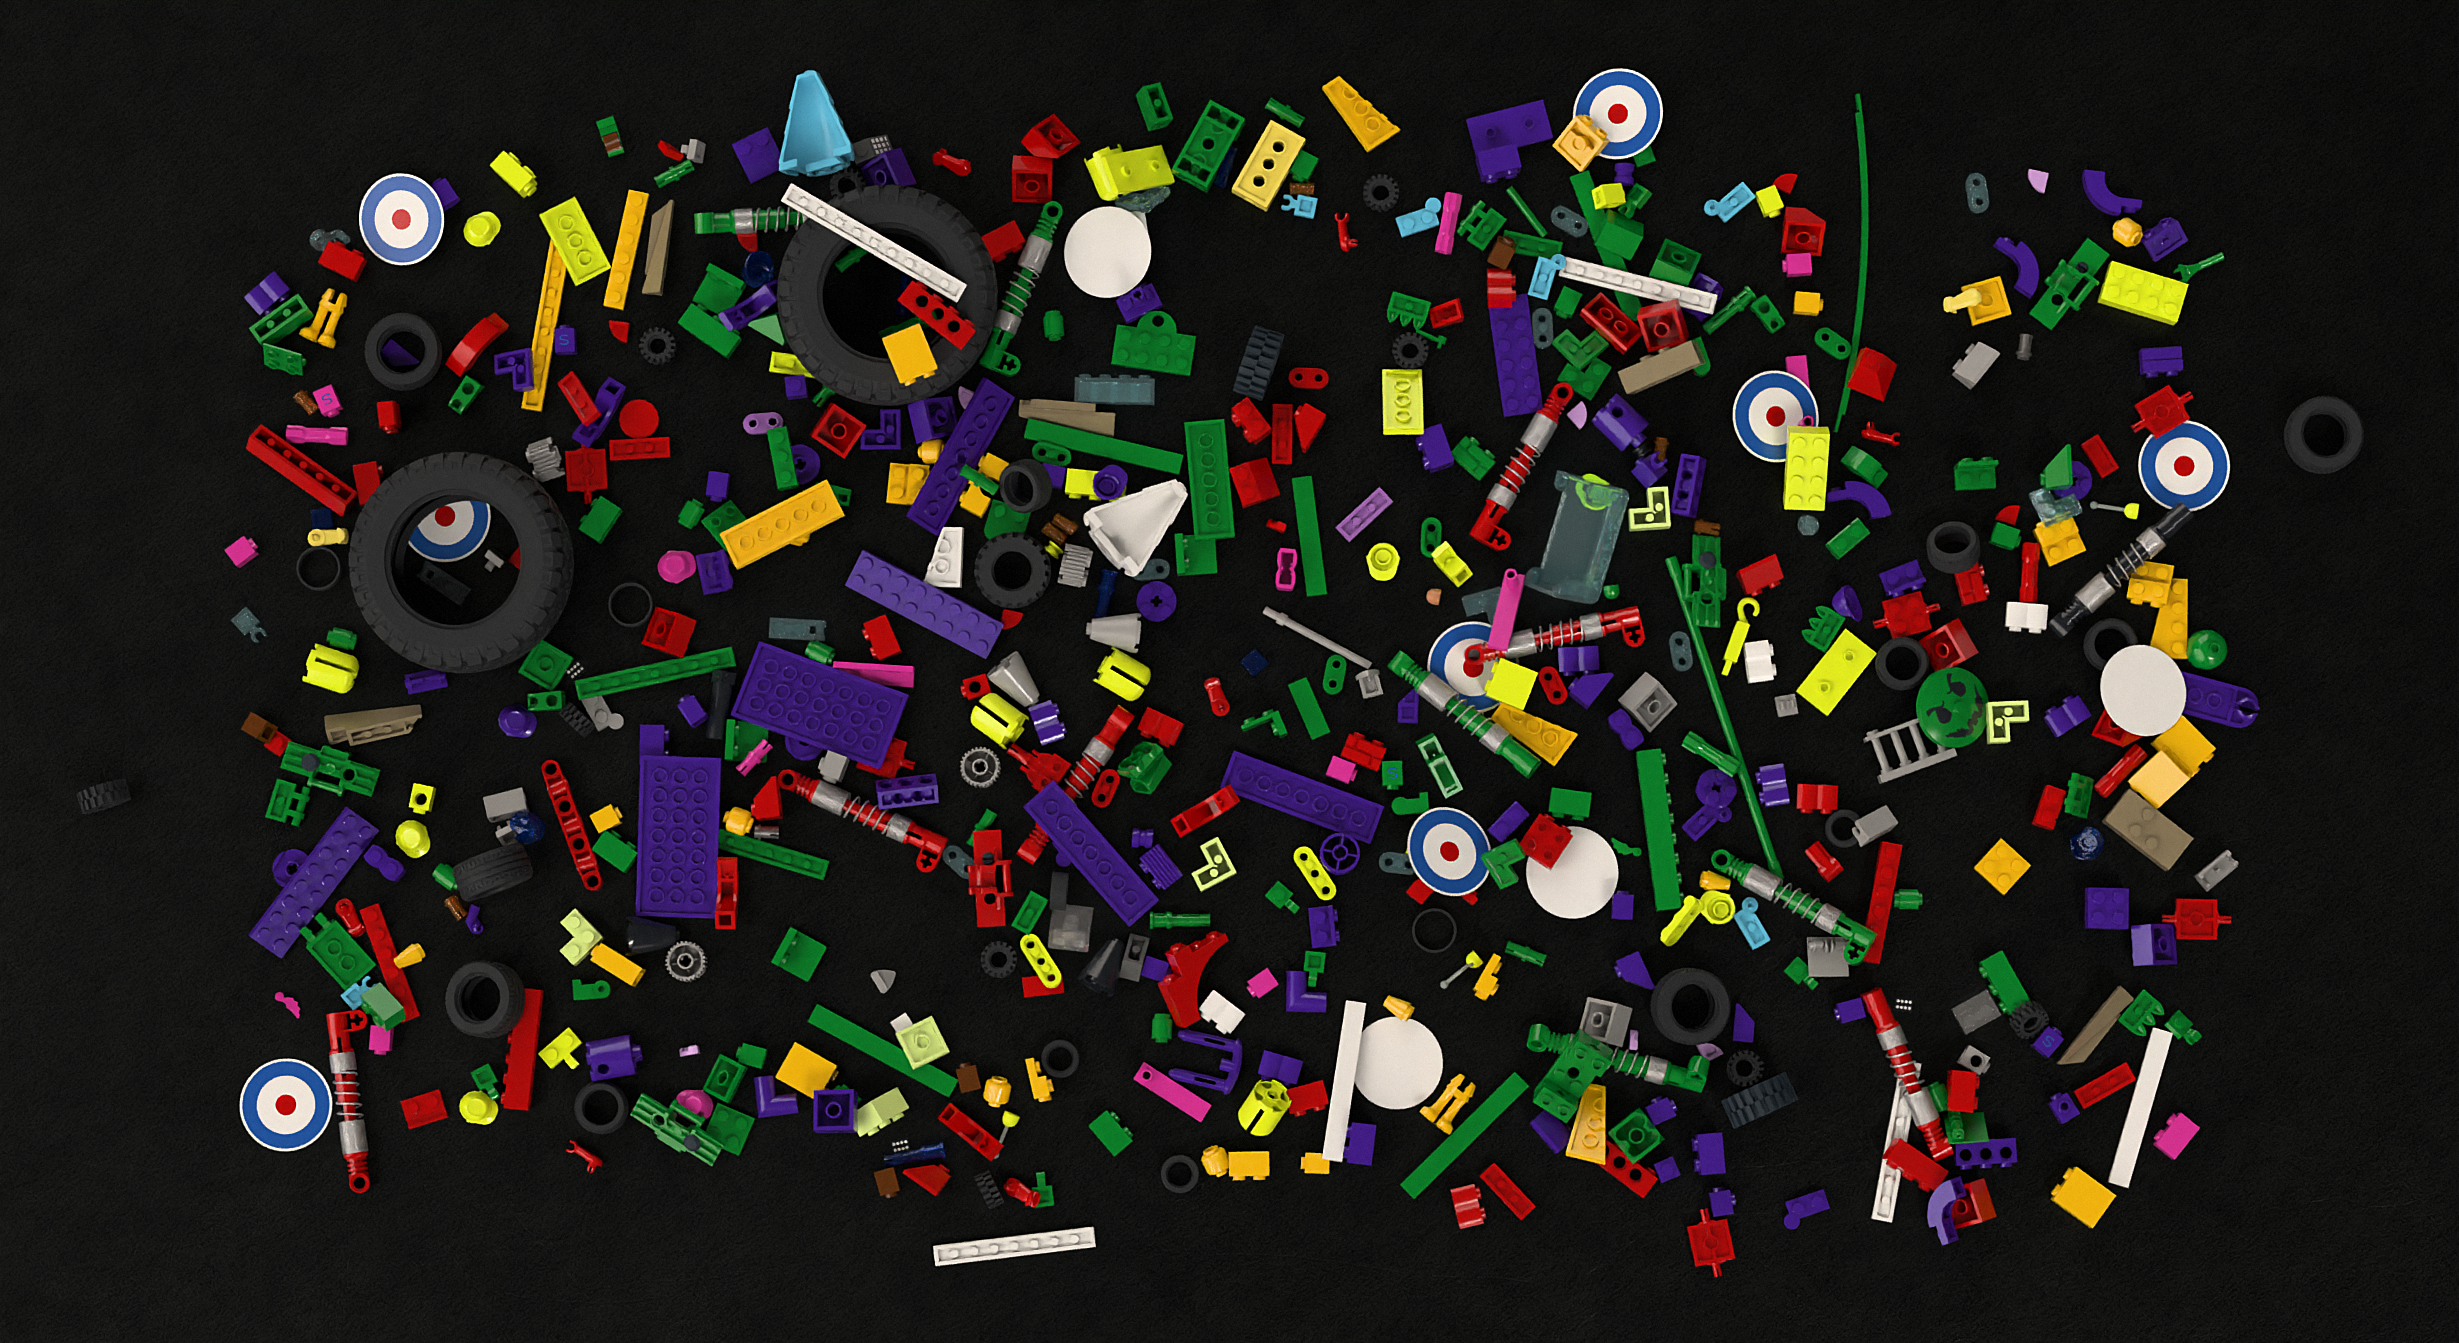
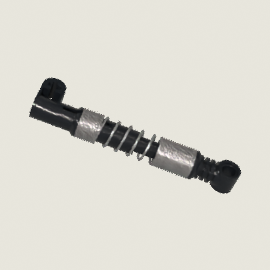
M2178 502L2155 526L2151 525L2136 538L2137 542L2134 545L2130 543L2131 548L2126 552L2122 551L2123 555L2115 558V566L2113 568L2107 565L2110 570L2108 573L2103 574L2099 572L2090 582L2085 584L2073 596L2072 605L2068 604L2069 608L2065 607V611H2060L2047 625L2061 639L2075 626L2074 622L2078 623V619H2083L2082 615L2084 617L2091 615L2094 610L2099 608L2106 599L2115 593V590L2112 588L2114 585L2121 587L2120 579L2129 580L2128 576L2132 573H2137L2136 569L2140 565L2144 566V561L2147 558L2152 559L2155 554L2160 552L2168 544V539L2194 517L2192 512L2182 502Z

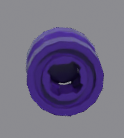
M1616 163L1615 171L1617 174L1614 178V184L1622 183V186L1634 185L1632 173L1634 172L1635 165L1631 163Z
M1134 827L1132 847L1144 846L1146 849H1152L1154 829L1141 830Z

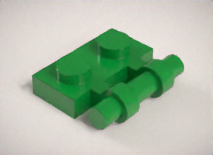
M1479 200L1476 205L1471 207V212L1466 219H1462L1459 223L1460 227L1456 230V233L1463 236L1466 231L1470 232L1471 234L1467 241L1483 252L1507 219L1492 208L1487 213L1483 212L1482 209L1486 204ZM1476 217H1479L1482 220L1475 228L1471 224Z
M2072 773L2071 780H2068L2067 785L2069 787L2068 796L2064 801L2066 805L2065 813L2087 819L2094 779L2078 773Z
M277 779L265 817L286 823L287 817L292 816L291 825L299 827L301 819L303 820L305 815L303 812L306 802H309L310 799L308 795L311 788L303 786L301 794L295 792L297 784ZM293 798L299 800L295 811L290 810Z

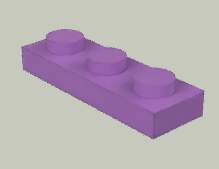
M1379 487L1335 528L1350 542L1391 505L1393 501Z

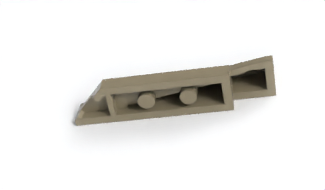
M670 200L652 215L645 275L647 276L642 294L662 296L664 277H666L674 200Z
M421 705L327 715L324 717L325 730L330 745L349 740L350 746L410 733L416 720L422 718Z
M2117 986L2057 1061V1064L2084 1062L2121 1014L2119 1013L2134 998L2123 987Z

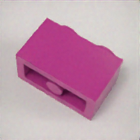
M2173 1113L2166 1122L2168 1126L2164 1131L2160 1129L2154 1137L2156 1141L2153 1145L2171 1159L2177 1158L2200 1129L2182 1113H2177L2176 1115Z

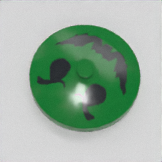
M1943 668L1932 673L1921 685L1916 701L1918 722L1925 735L1934 743L1947 748L1964 747L1974 742L1982 734L1986 726V703L1989 701L1984 686L1974 674L1962 668Z

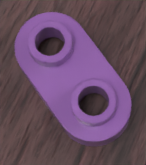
M775 412L750 414L743 421L744 429L752 435L767 434V430L783 427L784 424L782 417ZM771 419H776L777 421L774 426L769 424ZM754 420L757 422V425L755 427H750L749 424L751 421Z

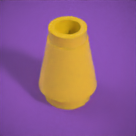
M1708 870L1707 872H1702L1699 886L1703 887L1704 890L1728 891L1731 880Z
M418 943L411 944L394 958V963L401 969L402 967L421 962L422 958L425 957L424 950Z
M1390 995L1383 1004L1401 1021H1408L1415 1007L1411 1006V1003Z

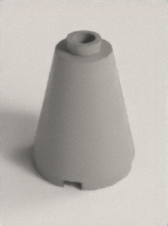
M1134 613L1091 619V623L1087 622L1086 634L1090 635L1092 640L1131 653H1137L1138 649L1134 647L1136 644H1139L1141 621H1137V618H1140L1141 614Z
M1016 651L1004 658L1001 664L997 667L995 666L986 675L990 681L1024 707H1032L1039 701L1038 696L1040 694L1021 655Z

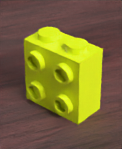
M503 151L490 166L523 198L531 196L537 189L535 187L537 182L534 180L536 176L526 165L522 168L520 166L522 163L511 152L507 154Z
M1502 658L1498 662L1494 661L1491 672L1494 673L1491 680L1487 679L1483 691H1486L1485 696L1523 711L1538 672Z

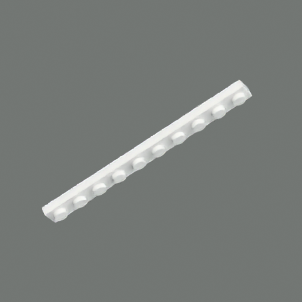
M792 183L781 200L788 206L956 303L967 286L965 283Z

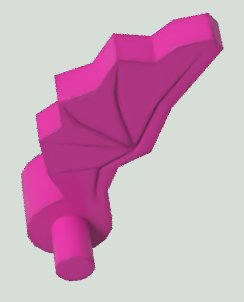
M277 992L275 999L284 1002L286 1007L299 1018L300 1008L298 1007V1002L294 1001L293 998H284L283 993Z

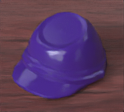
M1108 465L1094 474L1092 487L1094 493L1103 500H1112L1120 497L1128 482V476L1119 466Z
M1850 585L1841 587L1832 599V606L1840 615L1852 617L1855 621L1859 622L1862 619L1863 613L1854 589Z
M520 704L505 707L498 718L502 731L507 736L529 737L533 734L537 725L535 715Z

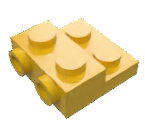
M1582 114L1573 118L1552 145L1580 172L1586 169L1593 158L1598 156L1610 141L1606 138L1608 135L1606 131L1601 128L1597 129L1592 124L1594 122L1592 118Z
M890 463L886 503L913 505L931 472L930 466Z
M2065 512L2054 516L2055 520L2049 523L2047 520L2036 524L2037 528L2032 531L2037 542L2040 544V549L2049 567L2086 551L2071 513L2066 515Z
M2144 561V566L2140 565L2136 569L2137 573L2131 574L2127 599L2131 600L2130 603L2137 605L2147 602L2151 603L2150 606L2162 608L2163 605L2168 606L2174 565Z
M1496 954L1492 955L1473 988L1476 991L1475 996L1484 1001L1489 994L1493 996L1499 986L1496 983L1498 979L1491 975L1492 973L1496 974L1502 965L1499 962L1501 957Z
M1035 1058L1025 1059L1034 1099H1039V1102L1052 1100L1050 1093L1054 1091L1052 1080L1047 1079V1076H1038V1074L1042 1073L1039 1061L1035 1062Z

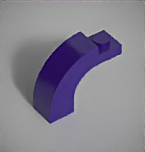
M778 280L765 284L747 300L722 311L718 315L729 332L744 328L752 320L765 315L778 305Z
M608 377L599 389L594 402L602 415L587 427L581 423L573 433L572 439L589 448L595 439L597 440L613 417L626 386Z

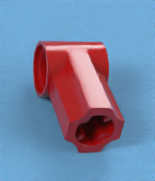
M1816 841L1804 851L1816 865L1817 871L1828 883L1844 870L1840 863L1833 856H1830L1819 841Z

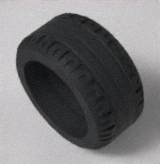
M1022 459L1009 464L1002 471L999 480L1000 494L1007 506L1019 513H1030L1044 507L1050 500L1052 481L1047 469L1038 461ZM1020 472L1024 473L1032 483V500L1026 498L1019 488L1018 477Z
M1953 521L1940 524L1930 532L1927 538L1928 559L1933 567L1944 573L1957 574L1967 571L1977 563L1980 557L1979 536L1974 528L1963 522ZM1949 542H1962L1968 545L1965 550L1954 554L1944 553L1939 550L1942 545Z
M2115 618L2101 620L2094 624L2085 635L2083 645L2085 656L2099 670L2103 671L2108 663L2095 650V638L2100 631L2108 628L2118 630L2125 637L2127 647L2138 645L2135 631L2122 620Z
M1908 637L1893 638L1886 642L1878 651L1875 660L1876 672L1886 686L1895 690H1909L1920 684L1926 677L1929 670V656L1923 645L1918 641ZM1906 647L1916 654L1919 661V669L1914 677L1903 681L1897 680L1889 674L1885 661L1892 649Z
M595 1081L587 1084L580 1090L575 1100L574 1110L576 1118L583 1128L592 1133L607 1134L623 1125L628 1115L629 1104L626 1094L619 1086L607 1081ZM599 1090L612 1093L616 1097L619 1106L614 1120L604 1125L593 1123L585 1113L587 1098L593 1092Z

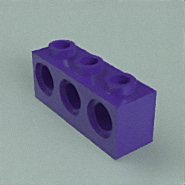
M1681 453L1670 509L1671 513L1678 516L1696 518L1706 459L1700 456Z
M935 774L875 780L879 810L939 803Z
M2016 1138L1989 1139V1142L1953 1144L1954 1166H1960V1169H1972V1165L1980 1164V1168H1992V1164L2000 1163V1167H2012V1163L2017 1162ZM2003 1147H2007L2010 1150V1156L2006 1159L2000 1155ZM1983 1148H1987L1990 1151V1157L1986 1160L1980 1156V1151ZM1963 1149L1968 1150L1970 1153L1967 1161H1963L1960 1158V1152Z

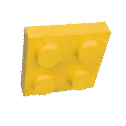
M2000 276L1961 287L1962 293L1971 288L1977 289L1981 293L1982 301L1975 306L1967 307L1972 326L2012 314Z
M2001 838L1977 863L1974 869L2004 895L2031 865Z

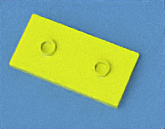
M1162 145L1106 155L1101 158L1114 195L1170 185L1175 182Z
M575 197L539 215L575 286L612 268Z
M1382 369L1383 435L1424 434L1422 369Z
M1845 629L1796 692L1828 716L1877 653Z

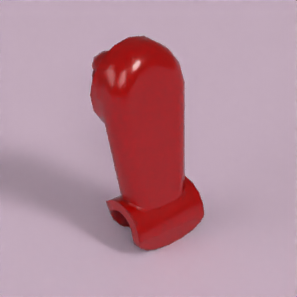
M943 148L933 155V163L935 165H943L959 176H966L971 172L970 161L946 154L947 150Z
M1336 213L1335 219L1338 221L1340 246L1343 251L1349 252L1350 247L1358 245L1353 244V242H1358V240L1350 239L1346 223L1349 221V213H1345V217L1342 220L1340 219V213Z
M1869 421L1866 425V430L1861 431V435L1865 439L1889 443L1894 447L1900 445V442L1893 440V437L1900 436V433L1892 435L1880 433L1874 430L1873 422H1871L1870 427Z
M1217 677L1209 678L1204 682V686L1208 691L1212 711L1217 716H1224L1229 712V703L1220 687L1219 679Z
M348 899L339 900L335 909L347 926V931L351 937L362 935L365 932V927L362 922L360 923L353 903Z
M570 1140V1143H573L575 1146L574 1150L566 1149V1151L577 1153L589 1162L587 1166L588 1172L593 1173L596 1166L602 1167V1159L581 1147L578 1142Z
M1016 1178L1007 1180L1004 1189L1009 1196L1025 1202V1206L1037 1207L1041 1198L1039 1192L1030 1190Z

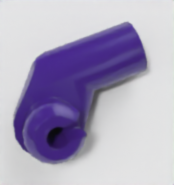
M471 905L465 922L473 934H480L484 929L477 918L480 907Z

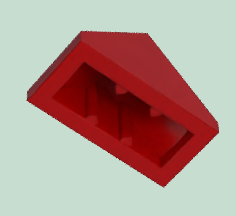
M1459 298L1429 309L1433 329L1460 323L1464 320Z

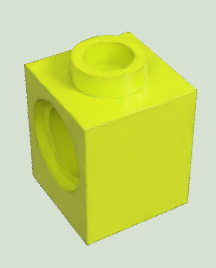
M1622 183L1604 184L1591 190L1595 209L1616 208L1626 202Z
M1775 185L1756 192V200L1764 217L1769 216L1773 218L1781 214L1780 211L1783 210L1784 205Z
M413 784L409 807L414 808L413 812L425 814L426 811L431 812L436 788ZM421 794H425L427 797V801L423 805H419L417 802V798Z

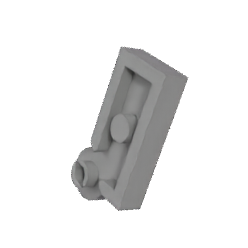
M603 696L581 700L598 731L603 730L607 726L613 729H620L623 726V717L618 713H611Z

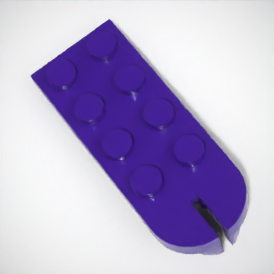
M2181 671L2186 687V702L2182 714L2234 728L2246 727L2255 720L2258 713L2240 710V707L2255 711L2260 710L2257 697L2252 691Z

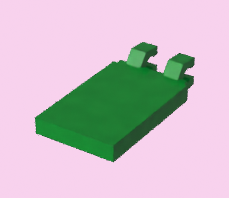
M320 912L314 917L323 927L318 933L314 934L308 926H304L299 932L308 940L306 948L346 991L377 964L337 920L334 921L332 919L329 921Z

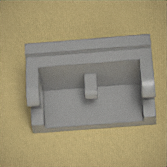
M523 788L483 797L487 818L491 823L530 813Z
M1887 805L1857 820L1855 822L1856 827L1852 828V832L1862 847L1890 832L1898 822Z
M2229 850L2222 852L2194 876L2206 892L2238 867V861L2231 857L2232 854Z

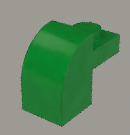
M1851 446L1840 461L1852 473L1862 477L1876 490L1888 475L1877 460L1854 446Z

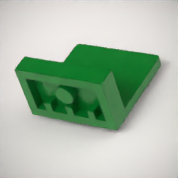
M709 263L706 268L707 275L696 292L693 301L719 315L722 311L736 305L746 284L744 281Z
M1984 457L1979 461H1973V458L1961 459L1954 466L1955 491L1995 489V467L1999 464V461L1993 460V457Z
M1175 534L1178 576L1217 573L1215 539L1195 541V535Z
M1273 709L1263 712L1262 717L1256 720L1255 717L1244 720V725L1241 726L1242 732L1273 721L1270 723L1274 735H1279L1280 738L1287 736V731L1279 711L1274 712Z
M727 719L725 760L742 762L748 756L747 753L749 751L752 752L763 739L768 742L769 730L748 722ZM767 753L761 759V763L767 762Z
M790 927L771 963L808 982L827 947Z

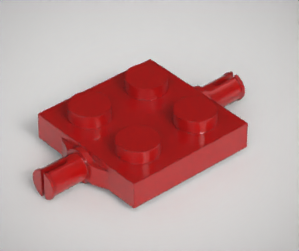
M2167 385L2134 406L2140 415V421L2131 425L2132 430L2136 433L2146 427L2154 439H2158L2190 419L2185 411L2184 403L2193 399V395L2188 391L2179 397L2173 392L2170 385Z
M581 444V448L578 450L565 451L567 491L583 492L584 504H588V500L589 504H592V492L608 489L606 449H593Z
M1921 591L1882 601L1884 618L1873 621L1875 629L1886 626L1891 633L1892 639L1929 631L1932 629L1929 613L1940 611L1939 603L1927 606L1923 601Z
M893 738L881 770L859 762L856 768L892 779L896 777L901 766L913 770L915 762L904 759L907 742Z
M2176 899L2174 915L2162 914V918H2169L2162 919V923H2174L2176 939L2217 940L2219 924H2231V920H2223L2231 919V916H2219L2217 899Z
M1708 1208L1701 1209L1702 1222L1687 1227L1695 1267L1712 1265L1714 1277H1718V1275L1723 1276L1720 1264L1725 1260L1735 1259L1727 1219L1710 1220Z

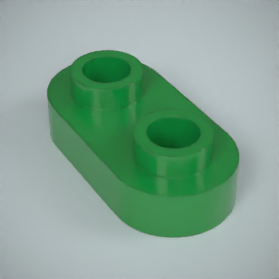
M1821 328L1816 332L1814 337L1815 343L1825 352L1838 360H1844L1850 355V343L1829 328ZM1823 334L1828 335L1829 339L1827 341L1822 340ZM1838 346H1844L1845 351L1839 352Z
M1038 442L1033 446L1032 454L1038 462L1060 467H1067L1071 462V454L1064 447L1047 442ZM1039 450H1046V454L1040 456L1038 454ZM1064 455L1065 460L1062 462L1059 461L1058 456Z
M1432 517L1424 520L1421 527L1420 549L1427 558H1433L1431 553L1441 545L1442 526L1438 519ZM1429 525L1435 526V530L1433 532H1430L1428 530ZM1428 545L1434 546L1432 552L1427 550Z
M1333 655L1327 660L1323 689L1330 695L1338 694L1343 687L1346 660L1340 655ZM1333 662H1340V667L1334 668ZM1330 681L1337 683L1335 688L1329 686Z

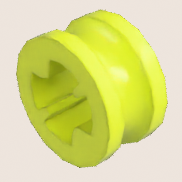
M1051 540L1049 541V546L1044 547L1055 559H1058V555L1063 553Z

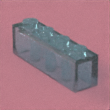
M1080 374L1079 377H1075L1074 402L1155 405V379H1151L1149 375H1140L1139 378H1131V375H1119V378H1111V375L1104 374L1099 375V378H1091L1089 374Z

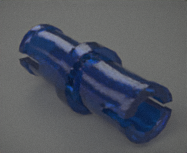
M1233 147L1229 148L1219 166L1217 177L1214 181L1215 185L1219 184V187L1226 188L1230 172L1234 169L1233 163L1238 149L1234 148L1233 150Z

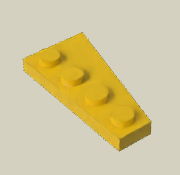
M1340 76L1322 87V90L1367 153L1401 130L1388 121L1386 116L1373 108L1370 102L1365 101L1358 95V92Z
M2172 579L2168 606L2163 605L2162 608H2159L2150 641L2151 647L2161 650L2171 659H2187L2188 579Z
M1501 703L1491 716L1494 723H1498L1499 726L1501 725L1514 738L1552 766L1557 764L1578 735L1575 732L1566 730L1504 703Z
M1590 1083L1582 1094L1566 1156L1605 1165V1086Z

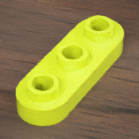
M1298 848L1294 853L1295 863L1320 899H1332L1336 893L1334 883L1310 848ZM1302 853L1307 854V860L1302 861L1300 855ZM1317 870L1319 872L1318 877H1312L1311 872ZM1328 887L1330 889V892L1328 894H1324L1322 892V888Z
M1034 934L1025 935L1020 941V946L1026 958L1046 987H1057L1062 980L1059 969L1040 939ZM1033 943L1034 947L1030 949L1027 945ZM1040 959L1045 960L1043 965L1038 964ZM1049 976H1055L1054 981H1049L1048 978Z

